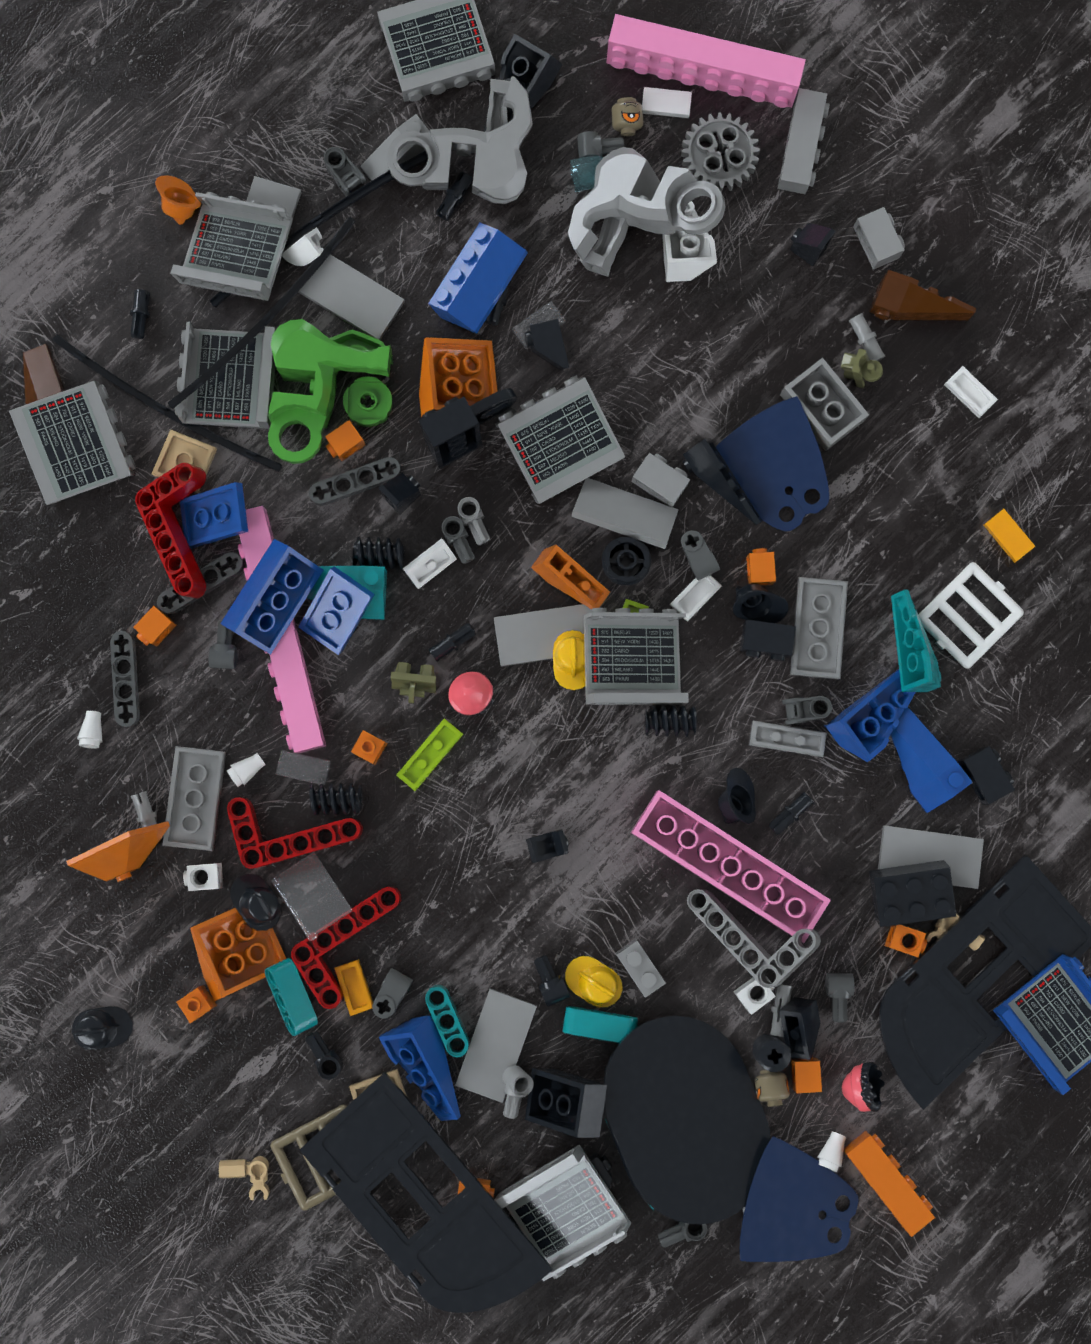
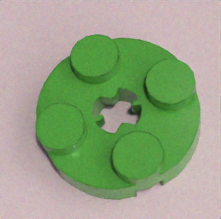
M361 377L345 390L343 405L351 421L360 426L372 427L384 423L388 419L392 411L393 399L388 387L378 378ZM366 396H371V400L375 401L374 405H371L369 408L361 404L362 399L366 400Z

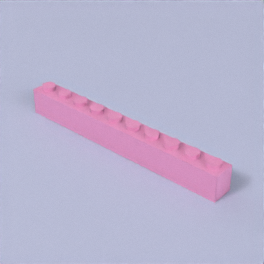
M263 506L246 510L248 532L239 534L241 544L238 545V550L241 558L246 560L247 568H244V573L247 581L274 539L267 510ZM293 619L270 655L271 663H268V669L271 677L276 679L277 687H274L276 699L281 701L283 706L280 716L283 725L288 726L289 735H286L288 747L290 750L293 749L294 753L299 754L325 747L326 742L295 620Z

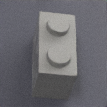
M884 207L857 218L853 228L873 270L901 257L905 248L903 238L897 235L894 229L893 217L890 213L887 214Z
M649 453L634 474L631 482L667 506L673 507L690 482V479L687 478L688 474L678 467L673 469L667 465V460L659 454L652 455Z
M636 939L615 952L645 998L666 984Z

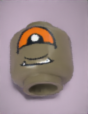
M635 98L618 99L617 103L612 106V127L614 130L621 132V136H633L635 131L643 126V107L639 102H636Z
M762 1070L760 1075L755 1078L757 1098L761 1102H767L768 1107L783 1105L782 1100L789 1098L790 1091L785 1073Z

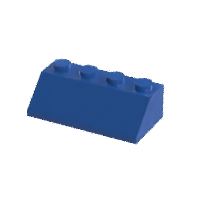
M479 222L428 304L440 318L477 334L528 252L498 229Z
M273 539L220 624L271 655L324 570L288 545Z

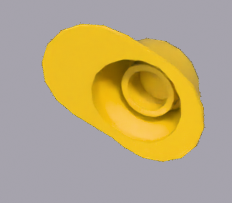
M571 630L562 633L557 637L553 646V671L555 679L566 689L577 690L585 686L584 634L579 631Z
M580 956L573 959L567 966L565 980L569 989L588 1003L599 1008L609 1007L620 998L622 981L619 975L597 959L589 956Z

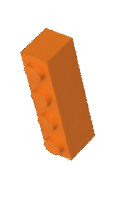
M864 1131L844 1148V1153L905 1231L912 1237L935 1218L930 1212L933 1206L924 1195L919 1198L914 1191L917 1186L908 1175L904 1177L898 1171L901 1166L893 1155L890 1154L887 1157L883 1152L882 1148L885 1145L876 1134L871 1136L867 1131Z

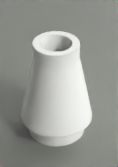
M86 711L85 719L77 737L79 746L96 749L103 742L100 712Z
M256 753L249 758L230 765L231 768L227 770V773L237 787L242 784L245 786L265 766V763Z
M833 1131L831 1132L829 1139L817 1157L819 1158L818 1165L831 1169L834 1172H837L838 1168L842 1167L845 1136Z

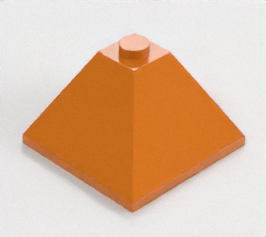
M429 337L424 339L419 388L421 418L424 413L432 409L437 411L445 407L444 404L452 398L458 397L460 399L465 397L469 406L498 392L492 341Z
M166 821L128 831L66 862L68 866L101 880L117 879V882H121L132 877L131 872L141 867L170 827V824Z
M236 908L190 928L203 977L214 1001L265 978L266 968L286 959L273 928L266 931H257L249 927Z

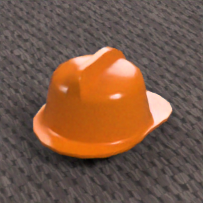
M168 175L160 176L156 179L155 185L161 195V208L163 212L172 217L179 225H183L185 220L191 218L195 209L199 208L202 203L196 198L193 189L183 180Z

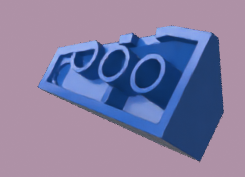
M898 669L842 711L825 727L840 747L868 762L887 746L889 736L893 729L898 726L901 714L908 707L916 692H902Z
M908 707L905 708L899 718L898 726L891 733V738L901 760L902 769L907 777L910 792L924 811L928 813L956 796L973 782Z
M431 1016L412 1018L381 1034L379 1039L391 1061L395 1065L399 1063L408 1074L405 1078L410 1084L414 1082L420 1088L422 1099L439 1120L459 1119L461 1117L443 1041Z

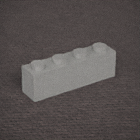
M802 88L798 89L777 189L806 194L808 187H813L816 172L812 171L813 164H818L821 149H817L818 141H822L825 132V126H821L822 119L827 118L830 106L829 103H826L827 93Z

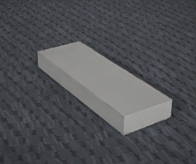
M752 721L749 746L823 757L827 733Z

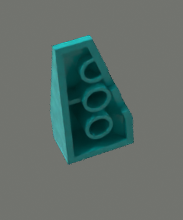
M319 566L324 571L307 596V599L313 601L326 575L334 566ZM335 566L375 594L361 619L385 620L386 568L378 566Z
M902 590L891 596L902 692H929L941 687V673L938 661L909 591Z

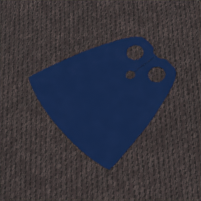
M798 396L777 403L752 417L716 446L760 518L767 524L782 531H791L802 523L804 516L809 513H818L828 505L829 486L822 456ZM788 486L793 488L791 495L785 493V488ZM808 489H816L820 493V499L817 503L809 504L805 501L804 494ZM785 506L791 507L794 510L795 516L789 522H784L779 517L780 509Z
M772 1136L759 1161L749 1190L741 1227L740 1261H799L828 1256L842 1251L849 1242L851 1234L849 1221L856 1214L859 1201L858 1195L846 1181L831 1169L818 1165L819 1161ZM841 1195L847 1196L850 1200L849 1208L843 1212L837 1210L835 1206L836 1199ZM824 1210L826 1212L825 1219L821 1220L819 1219L818 1214L820 1211ZM832 1227H838L842 1232V1237L837 1243H831L827 1238V1233Z

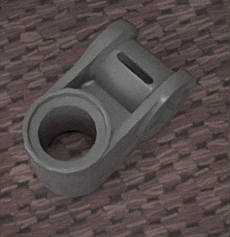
M331 147L325 151L324 162L326 169L345 196L350 195V191L358 185H364L367 182L361 171L351 162L342 149ZM334 158L342 160L338 165H331L330 161Z
M693 530L686 532L681 538V544L696 579L699 581L719 571L720 567L712 551L709 550L702 535ZM693 542L697 545L694 548L690 545Z
M824 696L782 700V704L786 707L787 715L785 725L821 720L830 715L832 711L831 701ZM820 701L824 703L826 711L823 715L815 713L813 709L815 702Z
M391 968L373 1002L372 1009L374 1014L382 1019L392 1016L405 998L414 980ZM388 1000V1006L391 1010L382 1013V1007L379 1005V1002L383 1003Z

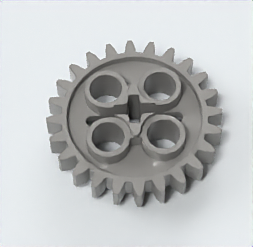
M719 112L717 119H714L709 114L707 122L701 117L699 119V126L693 123L691 126L692 132H686L685 138L687 140H683L682 147L685 149L681 151V156L685 157L682 165L689 166L687 169L694 173L698 180L708 181L718 186L721 192L724 186H727L729 191H732L733 183L741 187L742 179L748 181L750 178L749 173L754 174L756 169L754 165H757L759 158L756 157L760 152V148L756 147L759 140L751 139L755 131L750 130L747 132L748 123H744L741 126L739 124L740 117L732 121L731 114L729 113L727 118L723 119L721 112ZM713 133H716V134H717L718 143H717L716 138H715V136L713 135ZM730 135L734 140L727 141L723 136ZM706 141L711 146L705 148L700 145V142ZM736 157L741 162L735 164L730 161V158ZM723 163L726 169L728 170L727 172H725L723 169ZM715 164L718 169L710 170L706 165Z

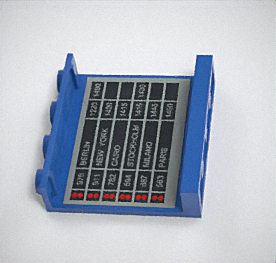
M1064 954L993 1010L1052 1088L1062 1095L1071 1089L1066 1082L1091 1062V977L1087 978L1082 971L1084 966L1076 957L1072 958Z

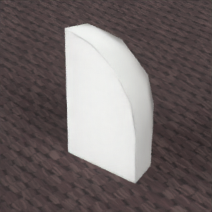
M316 227L283 252L282 257L295 266H305L320 256L323 248H321L319 242L322 239V235Z

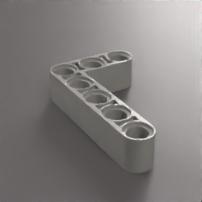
M704 889L693 890L687 897V904L694 914L754 979L765 988L777 987L782 984L820 946L821 939L818 932L813 929H801L776 953L770 956L710 891ZM700 894H703L706 898V903L702 908L696 903V899ZM717 912L723 916V923L720 926L715 925L713 917ZM734 931H737L741 937L737 945H734L730 938ZM805 933L810 934L813 939L812 945L809 948L803 946L801 941ZM751 950L756 951L758 954V961L755 964L748 960V953ZM787 951L794 955L792 965H787L784 962L783 956ZM768 969H772L776 973V980L773 983L768 982L765 977Z

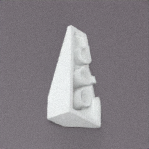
M691 201L686 206L685 216L688 218H698L695 205ZM676 231L672 235L662 234L666 282L691 281L717 263L715 241L708 232L700 235H691L684 231Z

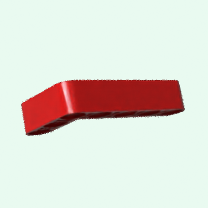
M180 463L142 488L137 493L135 502L176 593L181 596L200 598L206 591V582L172 510V506L201 488L206 481V473L202 468L195 465Z
M238 797L232 799L227 806L242 865L249 869L263 867L354 841L363 832L361 822L354 818H346L263 842L252 802L249 799ZM239 802H243L246 805V812L242 816L237 815L235 812V806ZM349 822L354 823L357 828L355 835L352 837L347 836L344 832V827ZM245 826H249L253 831V835L249 840H245L241 835V831ZM325 829L332 833V840L327 844L323 843L320 839V834ZM300 836H304L308 841V846L303 851L299 850L296 846V841ZM276 843L281 844L284 848V852L280 857H275L272 853V847ZM252 850L257 851L259 854V861L256 864H251L248 860V854Z
M388 886L381 889L293 947L291 958L322 1007L333 1009L344 998L339 983L322 958V955L396 908L401 902V894L397 888ZM386 891H391L395 894L396 900L393 905L384 903L383 894ZM364 905L373 907L374 916L371 919L363 917L362 908ZM343 919H349L352 922L353 929L351 932L346 933L341 929L340 924ZM322 933H327L331 936L332 942L329 946H323L320 943L319 937ZM300 947L309 949L310 957L308 960H302L299 957L298 950ZM314 968H319L323 971L324 978L322 981H315L312 978L311 972ZM327 990L336 992V1002L330 1003L326 1000L325 992Z

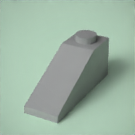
M417 114L396 128L360 166L371 181L389 171L387 152L389 145L396 136L406 131L429 132ZM414 143L403 146L398 152V164L404 163L422 153L425 149Z

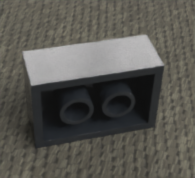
M944 860L869 871L875 919L880 927L957 917L951 869Z
M532 1068L531 1078L533 1079L534 1086L528 1094L525 1120L576 1138L600 1137L607 1085L557 1069Z

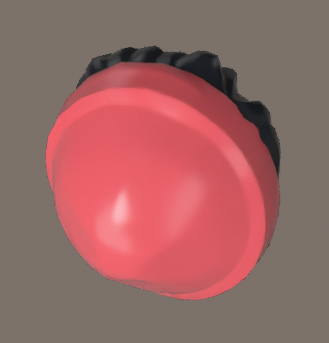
M471 670L454 678L448 692L451 710L463 715H478L486 712V707L494 703L491 679L482 673Z
M873 1062L854 1066L842 1083L844 1097L861 1112H877L881 1109L882 1105L880 1093L885 1082L880 1079L882 1071L878 1070V1066Z

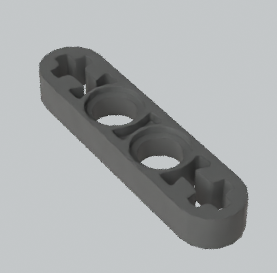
M383 458L313 484L309 490V497L318 506L328 505L381 486L401 474V466L395 458ZM389 463L392 467H397L393 469L394 474L389 475L388 472L381 473L382 479L378 480L377 472L374 469L378 467L379 471H383ZM365 471H369L374 475L373 481L369 484H364L360 481V475ZM345 479L350 482L351 486L348 491L340 492L337 489V484L340 480ZM329 484H332V488L336 493L335 496H332L331 492L325 493L323 500H320L319 497H314L318 493L317 489L319 488L323 491L330 490Z
M234 552L226 553L200 569L204 580L206 573L210 570H214L218 574V579L215 583L209 584L206 582V591L203 596L243 571L244 560L240 555ZM230 558L234 561L238 560L239 562L236 563L237 568L235 570L231 567L224 570L227 573L226 576H223L222 571L217 568L218 565H221L222 568L228 566ZM172 586L158 596L157 606L166 614H175L200 598L181 596L185 600L182 603L180 599H176L172 602L173 607L171 609L167 606L164 607L163 605L166 603L165 598L174 599L178 596L175 594Z
M118 631L112 635L110 640L114 716L120 726L130 728L134 727L140 718L136 644L131 634L125 631ZM122 636L124 639L129 640V643L124 645V652L130 653L129 657L123 655L117 657V653L122 654V647L117 645V641H121ZM123 660L129 661L131 665L130 671L126 674H121L118 671V665ZM123 685H130L132 688V694L129 698L123 699L120 696L119 691ZM120 702H133V706L128 705V712L133 714V718H129V723L121 718L122 715L126 714V706H120Z

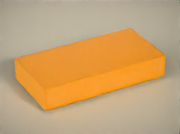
M1002 509L983 525L1014 563L1035 547L1005 509Z
M358 959L335 967L334 969L350 1016L372 1009L373 1000L360 960Z

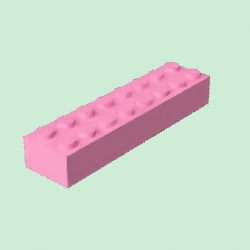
M615 14L607 52V64H611V66L617 69L628 68L639 74L649 73L657 75L663 80L674 79L689 86L695 84L703 86L709 91L720 90L735 97H749L755 102L766 101L774 103L775 106L780 108H792L806 59Z
M660 790L656 791L630 832L790 936H793L801 929H813L831 901ZM805 933L802 936V943H805L810 934Z

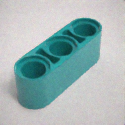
M286 958L266 968L265 976L290 1034L296 1036L318 1024L317 1016L294 962L290 958Z
M434 985L426 993V1004L447 1052L453 1057H461L469 1048L468 1035L447 988L443 985ZM433 991L443 993L444 1001L442 1003L436 1004L431 1000L430 996ZM445 1014L451 1015L455 1021L454 1025L451 1027L442 1025L441 1016ZM461 1038L464 1041L465 1047L462 1050H455L451 1046V1040Z
M566 1006L562 1032L620 1043L630 1031L637 1027L638 1018Z

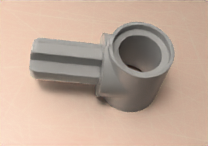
M472 497L463 498L458 504V513L464 526H469L477 545L488 542L490 537L483 524L482 519L484 515L478 501ZM467 505H473L476 508V512L473 515L467 516L462 512L463 508Z
M513 1065L508 1067L503 1073L504 1092L507 1094L503 1115L510 1119H515L518 1116L521 1099L526 1097L534 1086L533 1079L521 1067Z

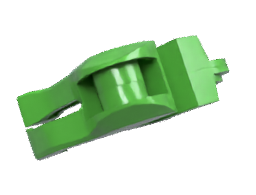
M303 319L290 320L280 325L272 334L271 350L275 366L284 381L310 383V394L313 395L273 392L268 411L271 422L268 440L273 453L281 460L292 464L305 463L312 459L321 448L323 441L322 433L324 428L327 429L334 407L338 371L366 372L389 377L390 366L393 364L391 346H385L381 340L355 330H349L328 338ZM294 424L307 427L310 430L311 436L309 444L303 450L297 452L288 451L281 444L284 430Z

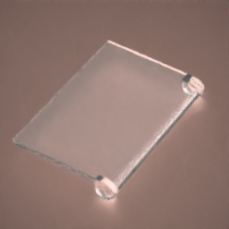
M315 852L274 877L271 881L309 941L317 938L318 933L353 911Z

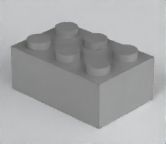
M823 358L786 385L780 394L784 400L798 396L814 436L825 451L853 431L869 416L867 411Z

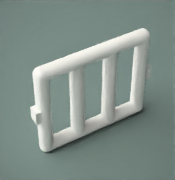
M972 562L918 615L923 627L937 640L935 644L941 650L945 648L964 668L969 669L1023 616L1024 611L1004 591L1005 587L999 581L995 582L976 563ZM972 575L1012 612L1003 622L963 585ZM955 591L994 629L985 639L946 602ZM938 608L977 646L968 656L929 619Z

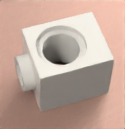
M222 863L187 866V871H184L183 880L184 885L188 886V891L223 888ZM201 870L208 874V880L205 884H201L197 880V874Z
M754 977L733 991L751 1015L776 997L772 992L775 987L765 988L761 986L763 990L762 996L758 999H752L750 996L751 989L755 986H761Z

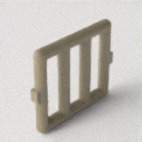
M340 1105L277 1138L270 1144L283 1172L281 1177L285 1184H289L303 1211L335 1196L336 1193L305 1158L320 1189V1192L307 1198L282 1147L296 1141L301 1149L308 1142L305 1135L317 1129L319 1131L323 1129L347 1105Z

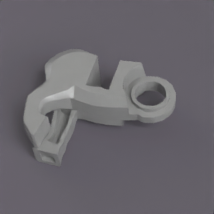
M514 76L511 77V81L490 79L489 109L485 132L467 128L430 129L429 132L425 133L406 131L396 136L389 145L387 152V163L392 177L399 183L410 187L422 186L426 190H447L452 151H456V154L460 156H471V153H476L472 193L494 204H507L516 200L523 192L527 178V171L519 148L533 126L526 89ZM507 107L513 111V119L509 123L507 121ZM414 143L420 145L428 154L427 165L418 173L405 172L397 162L398 152L407 144Z
M622 147L611 151L596 166L594 188L574 206L568 237L584 267L589 271L608 277L616 253L625 239L629 226L665 235H672L676 231H684L691 235L707 233L716 227L723 218L725 198L716 185L708 181H698L693 173L686 168L668 166L660 182L646 158L633 148ZM699 196L711 198V206L707 213L698 218H688L685 216V209L689 202ZM604 219L599 238H597L591 230L594 222Z

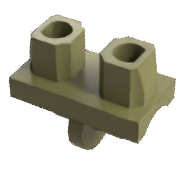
M859 349L857 355L844 353L841 363L844 377L855 380L857 387L864 388V379L874 382L881 378L883 374L881 363L876 360H869L866 350Z
M398 662L395 672H391L392 689H399L400 695L409 696V703L414 704L415 697H425V692L436 693L437 681L433 665H421L420 674H411V664Z

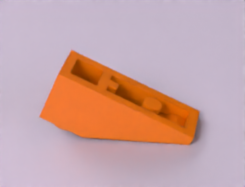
M557 545L544 549L531 567L549 584L590 609L600 608L610 594L608 589Z

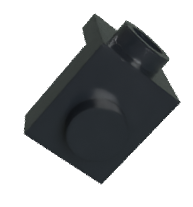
M562 829L526 839L532 863L569 853L568 839Z

